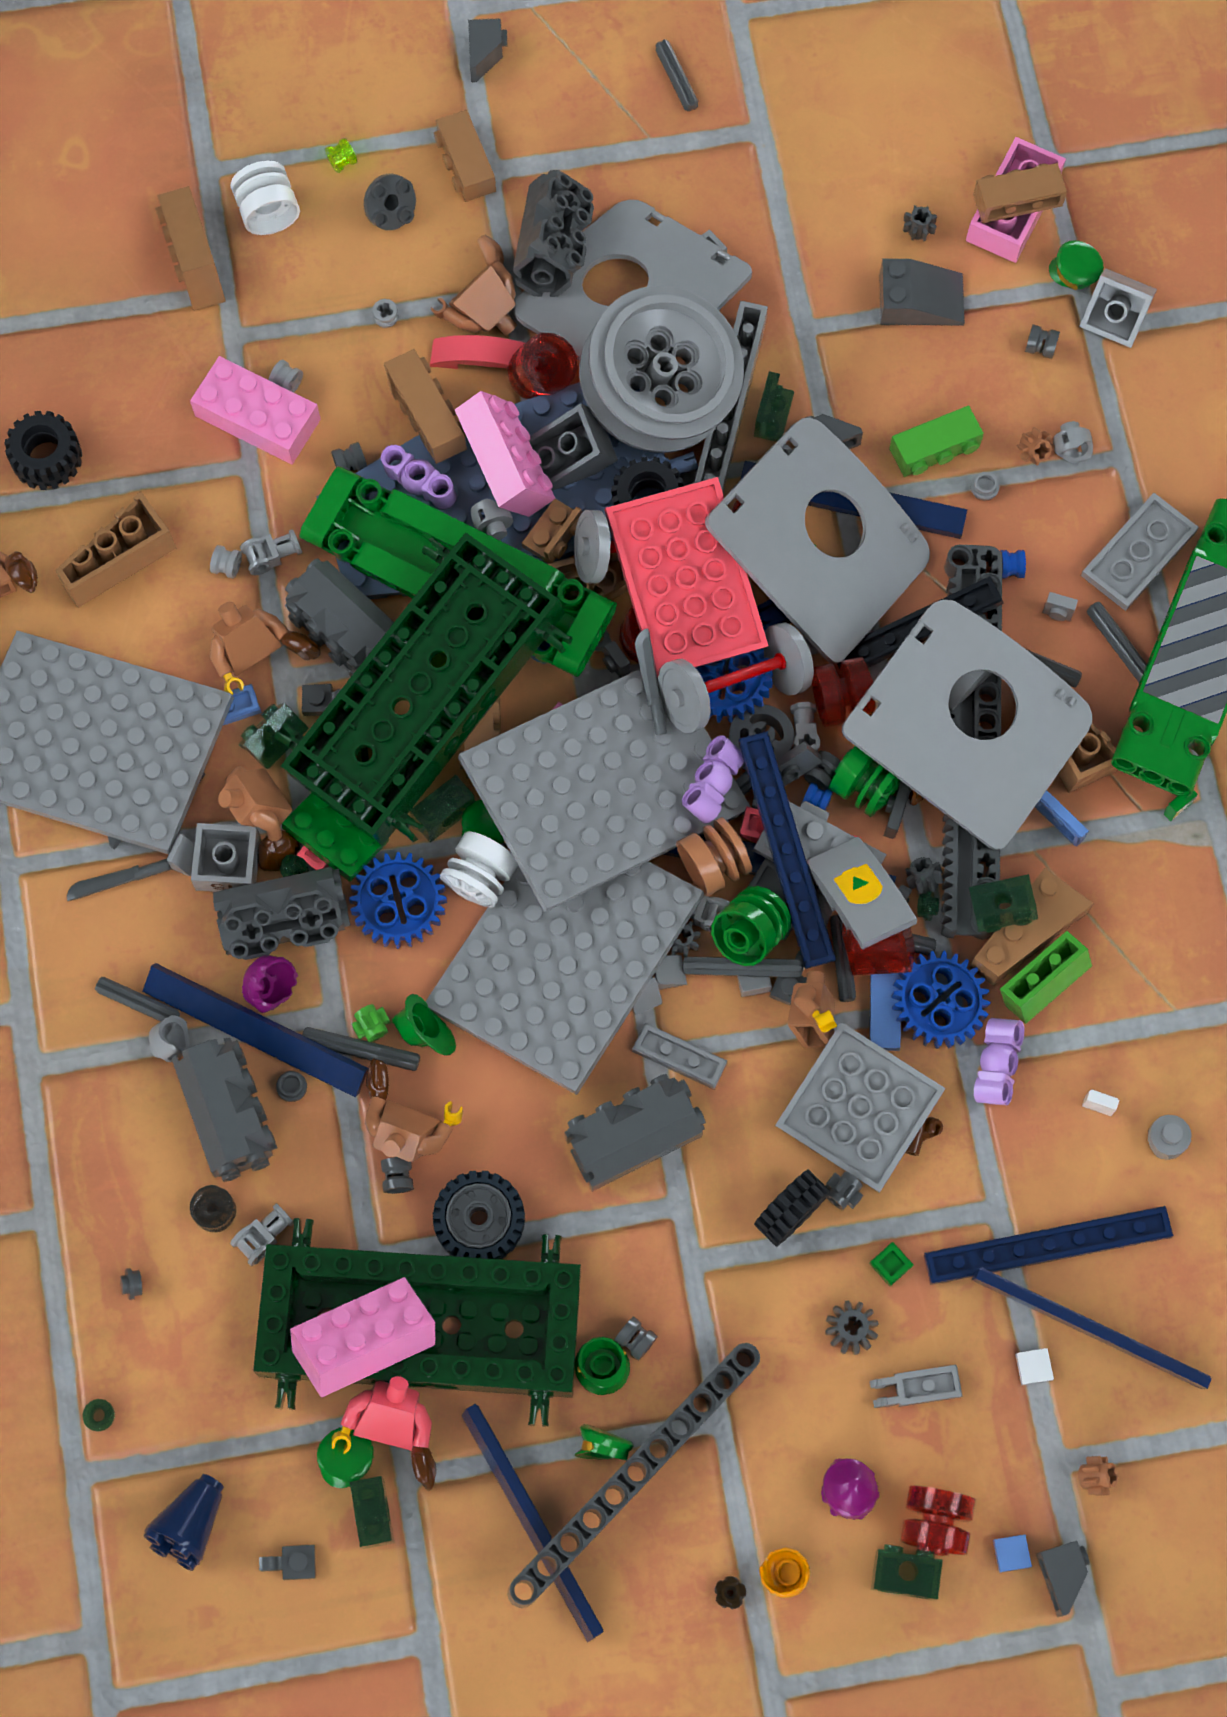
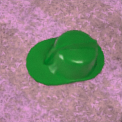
M410 994L406 997L405 1008L392 1019L393 1024L404 1041L411 1046H429L442 1055L454 1053L456 1042L448 1026L428 1008V1004L423 998L417 994Z

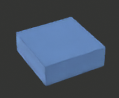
M1026 1534L993 1540L999 1573L1032 1567Z

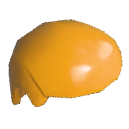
M786 1547L770 1552L759 1569L762 1584L772 1595L780 1598H791L800 1594L805 1589L811 1574L807 1559L799 1551Z

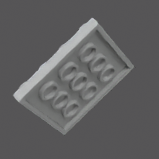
M841 1022L775 1126L880 1193L946 1088Z

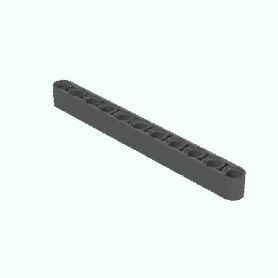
M742 1343L736 1346L516 1576L508 1587L507 1592L508 1599L512 1605L518 1608H526L533 1604L753 1372L760 1361V1354L755 1346L749 1343ZM737 1354H747L751 1360V1366H741L737 1362ZM723 1375L727 1377L730 1383L729 1389H720L715 1383V1376ZM700 1397L707 1401V1412L696 1410L693 1404L695 1398ZM674 1420H680L685 1423L687 1427L685 1435H678L672 1430L671 1425ZM660 1443L665 1448V1456L663 1458L654 1457L650 1452V1444ZM638 1466L641 1468L644 1475L643 1480L633 1481L630 1479L627 1472L628 1467ZM608 1489L619 1491L622 1498L620 1504L613 1505L606 1500L605 1493ZM593 1512L598 1516L599 1526L597 1528H589L584 1524L583 1515L585 1513ZM563 1536H572L576 1540L577 1549L575 1551L566 1552L563 1550L560 1544ZM548 1559L553 1563L555 1569L552 1575L544 1576L538 1571L537 1565L540 1560ZM519 1583L529 1585L532 1591L531 1598L528 1600L517 1598L514 1591L515 1586Z

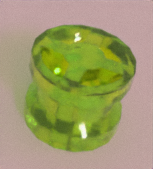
M346 138L339 140L338 144L334 147L328 146L325 148L326 156L337 173L343 171L344 166L348 164L354 165L358 162L356 154Z

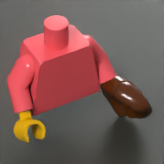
M400 1376L391 1378L389 1383L376 1381L371 1390H364L350 1400L340 1423L343 1427L341 1431H337L332 1436V1449H334L337 1440L344 1439L347 1443L343 1454L347 1453L351 1447L350 1432L354 1430V1436L412 1451V1466L416 1479L422 1483L426 1490L430 1491L433 1489L437 1468L436 1462L431 1455L432 1452L428 1448L432 1421L425 1406L419 1403L420 1393L417 1390L408 1388V1381Z

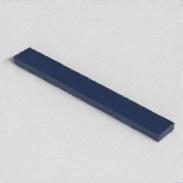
M744 462L740 480L756 463ZM829 491L818 493L808 504L809 506L860 517L853 503L839 493ZM890 493L918 530L961 539L967 509Z
M768 731L740 738L738 743L786 905L791 915V922L805 969L835 962L836 958Z
M157 963L151 966L142 992L353 1097L360 1093L369 1068Z
M1166 1206L927 1252L924 1253V1259L930 1285L973 1277L975 1271L980 1268L995 1273L1169 1239L1173 1237V1232Z
M984 1268L977 1269L972 1277L974 1282L1199 1389H1208L1211 1376Z
M474 1404L468 1407L461 1416L537 1553H539L553 1538L478 1405ZM542 1559L547 1571L552 1575L555 1569L553 1563L548 1559ZM567 1567L554 1580V1583L586 1641L589 1642L602 1634L603 1628L572 1572Z

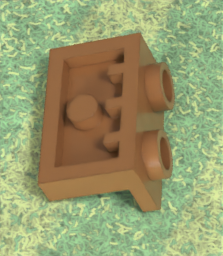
M554 499L523 540L522 547L548 564L553 563L556 558L560 559L568 547V541L573 535L575 536L576 525L582 509L576 507L573 510L559 500Z

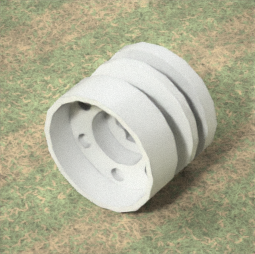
M274 161L256 162L244 167L232 178L230 187L236 203L240 207L239 211L246 230L256 235L274 234L292 225L299 217V205L291 189L285 168L280 163Z
M467 831L455 848L456 853L461 859L450 858L447 862L449 868L443 869L440 879L464 899L484 907L493 908L498 902L496 895H502L504 887L498 880L510 881L518 864L512 853L498 842L479 833Z

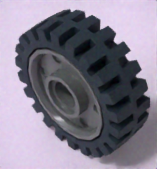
M469 1171L468 1174H460L455 1180H450L446 1187L440 1191L434 1205L433 1225L440 1244L451 1256L502 1260L510 1251L512 1252L522 1237L525 1225V1211L519 1193L508 1180L503 1179L498 1174H491L489 1171ZM477 1211H483L488 1215L486 1222L481 1225H475L471 1222L472 1214Z

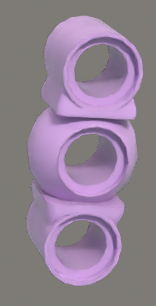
M390 445L382 451L381 461L390 479L397 480L411 494L423 495L424 499L431 501L436 508L448 509L454 505L456 492L451 479L447 475L440 474L426 460L414 459V456L411 453H406L401 446ZM394 460H402L401 463H399L396 466L390 465V463ZM418 474L425 475L420 480H413V477ZM440 489H448L443 495L436 494Z
M724 735L717 736L709 743L706 755L702 759L704 763L695 773V783L690 784L689 789L682 798V805L705 824L713 821L720 813L721 803L725 800L723 795L732 786V775H737L738 770L744 763L741 750Z
M990 1018L988 1020L985 1031L986 1038L984 1039V1043L988 1046L982 1051L980 1058L982 1071H978V1077L974 1084V1098L976 1102L1005 1106L1010 1104L1014 1084L1011 1076L1017 1071V1052L1021 1050L1020 1046L1023 1043L1025 1033L1024 1024L1021 1020Z

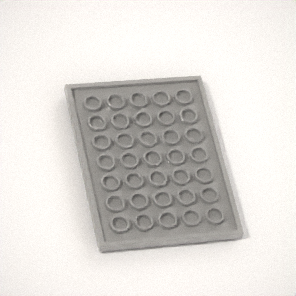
M16 631L0 667V804L169 854L179 834L234 697L226 691Z
M640 669L474 746L458 756L459 761L544 912L676 848V842L691 833H697L699 836L704 834L703 827L711 825L714 828V820L723 817L729 822L743 815L746 806L750 807L733 776L730 790L723 795L725 800L721 803V811L710 823H702L682 805L683 795L689 789L690 784L695 783V773L704 763L702 759L706 755L707 746L712 740L705 728L693 733H684L677 729L669 720L664 708L663 714L667 733L655 735L651 707L647 705V697Z
M649 861L547 912H544L518 866L510 881L503 883L504 891L502 895H496L498 902L495 907H488L425 1001L428 1004V1008L441 1018L577 1095L704 897V891Z

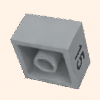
M197 823L191 882L195 890L216 892L256 883L258 847L261 842L258 828L241 825Z

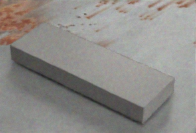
M647 1023L644 1024L632 1048V1052L714 1090L727 1064V1060Z

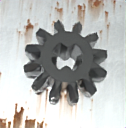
M845 1301V1312L836 1305L833 1308V1312L837 1317L828 1316L826 1318V1322L835 1327L827 1328L825 1334L829 1336L836 1334L837 1337L830 1344L834 1347L839 1342H842L841 1353L843 1354L847 1352L849 1345L852 1346L854 1355L860 1353L859 1344L864 1349L869 1350L871 1344L867 1338L876 1340L878 1337L876 1332L869 1329L877 1327L879 1323L877 1320L868 1321V1318L873 1314L872 1309L867 1310L864 1314L860 1312L863 1307L862 1302H858L855 1310H852L851 1302ZM849 1321H854L853 1325L856 1323L859 1325L855 1335H850V1330L846 1332L844 1329Z

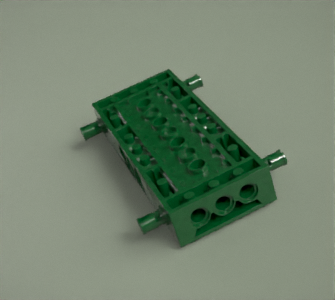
M466 532L451 551L436 541L434 537L430 538L429 541L437 551L423 546L422 553L440 565L305 736L293 729L288 723H284L281 726L291 735L290 738L279 732L275 734V739L293 750L281 765L291 778L328 804L381 846L384 845L395 829H398L410 838L412 842L418 840L409 830V827L423 833L425 826L408 815L413 806L540 644L545 640L560 653H564V646L557 639L569 645L573 640L571 636H568L555 626L565 614L559 599ZM474 607H481L484 609L482 618L476 621L470 620L468 618L469 611ZM437 654H445L447 656L445 665L439 668L433 667L431 664L432 658ZM403 700L410 703L408 712L403 715L396 714L394 711L395 705ZM363 748H371L373 751L371 759L367 762H360L357 758L358 752Z
M294 1218L292 1246L266 1244L253 1372L262 1378H275L278 1380L275 1409L282 1410L287 1394L288 1409L295 1410L297 1382L301 1380L310 1381L292 1352L290 1328L319 1316L325 1309H335L403 1277L406 1278L435 1321V1345L354 1382V1384L374 1385L376 1381L389 1383L391 1378L400 1376L408 1381V1387L528 1395L531 1397L528 1425L535 1426L537 1414L540 1410L542 1427L549 1426L550 1398H573L581 1265L559 1263L562 1236L555 1235L553 1248L550 1250L548 1234L542 1235L541 1262L311 1247L314 1220L306 1219L302 1233L299 1218ZM450 1317H455L461 1322V1328L455 1334H448L443 1330L444 1321ZM512 1321L521 1323L523 1326L522 1335L518 1338L508 1337L505 1333L508 1323Z

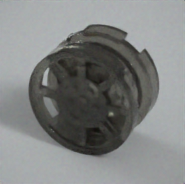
M208 1185L199 1189L193 1195L190 1202V1213L193 1220L203 1230L221 1232L233 1223L236 1217V1204L227 1190L216 1185Z

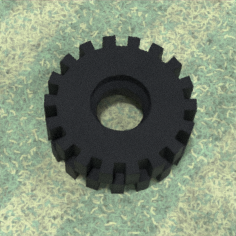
M807 1169L769 1204L768 1208L757 1218L754 1225L777 1247L812 1215L820 1204L825 1201L831 1191Z

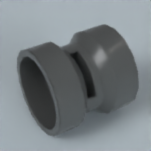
M1032 325L1025 352L1031 354L1036 352L1042 353L1044 357L1052 359L1060 331H1045L1041 326Z
M359 442L350 444L349 448L345 449V451L340 448L331 451L336 467L341 466L349 471H359L367 467Z
M821 750L818 753L821 755L823 763L805 773L803 777L809 784L811 782L815 783L819 789L824 791L829 789L830 783L835 776V770L841 761L831 753Z
M398 1157L381 1160V1171L385 1173V1180L382 1182L384 1193L397 1194L414 1190L413 1179L409 1175V1171L412 1169L411 1162Z
M633 1316L618 1333L614 1341L621 1347L626 1346L631 1350V1355L639 1361L658 1336L651 1330L646 1331L641 1326V1322Z

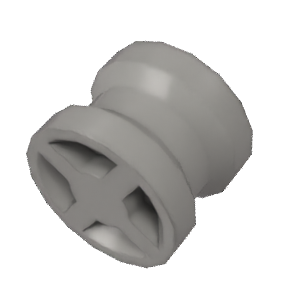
M282 359L272 369L269 381L294 393L302 381L303 371L298 368H291L289 363Z
M217 545L211 558L210 572L214 574L225 573L228 578L234 579L240 568L242 552L239 550L228 551L224 546Z

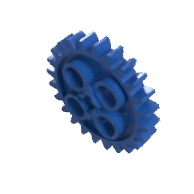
M763 649L732 657L728 666L729 673L740 670L737 668L738 666L748 667L769 658H764ZM726 659L715 662L718 663L715 666L704 665L697 667L696 669L703 681L706 682L725 675ZM773 671L726 687L723 700L720 699L722 689L708 693L711 711L709 719L712 715H716L717 723H720L722 717L727 716L728 721L732 723L733 715H738L741 720H744V712L746 710L754 715V705L763 707V698H769L770 696L769 688L773 687ZM743 691V693L733 694L732 692Z
M400 852L396 853L395 860H391L389 855L385 853L384 862L382 863L378 859L373 858L375 867L370 868L364 865L363 868L366 875L356 874L355 876L360 885H351L352 892L357 894L349 897L350 904L357 905L350 909L352 916H359L355 919L356 926L365 925L362 929L364 936L373 932L372 941L374 943L383 938L384 947H387L391 940L395 942L397 949L400 948L401 941L403 940L406 941L409 947H412V938L414 937L422 943L423 932L433 935L431 924L441 925L440 919L436 915H445L446 913L445 908L440 906L447 903L446 896L439 895L446 891L444 884H438L441 880L440 874L431 875L434 871L432 864L423 868L424 859L422 857L416 863L413 862L412 853H409L405 860L401 858ZM391 876H394L397 882L407 920L406 924H402L400 921L390 883ZM408 877L417 880L416 884L412 887H404L401 883ZM378 885H384L388 888L382 895L372 893L373 889ZM414 905L424 907L423 912L419 915H412L408 911ZM390 912L395 915V918L389 923H383L379 920L384 913Z
M930 951L927 960L920 954L916 958V963L910 960L906 964L908 970L902 969L898 975L901 979H896L893 984L899 990L891 994V998L899 1000V1002L893 1005L892 1010L901 1011L896 1021L905 1020L907 1022L903 1031L906 1032L913 1029L915 1031L912 1037L913 1040H916L921 1035L924 1037V1046L931 1040H934L935 1048L938 1049L943 1041H945L949 1049L954 1045V1039L959 1045H962L966 1041L965 1036L972 1039L976 1035L974 1029L980 1030L983 1027V1023L980 1020H985L988 1017V1013L982 1009L987 1008L990 1005V1001L982 999V997L986 996L990 991L989 989L980 988L985 978H975L974 975L977 973L978 968L976 967L969 971L967 969L968 959L960 964L958 963L957 953L951 959H947L946 951H942L939 958L936 957L934 951ZM940 973L946 976L948 984H940L935 974ZM955 983H960V988L951 993L945 1001L938 1004L926 1016L923 1017L921 1015V1012L928 1008L936 998L941 997ZM913 992H921L926 998V1003L916 1001ZM956 996L965 998L968 1007L959 1006L956 1002ZM938 1014L944 1017L946 1026H940L935 1023L933 1016Z

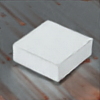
M1090 1090L1084 1098L1082 1107L1112 1116L1117 1110L1119 1100L1107 1094Z
M1048 1348L1015 1354L1021 1386L1054 1380Z

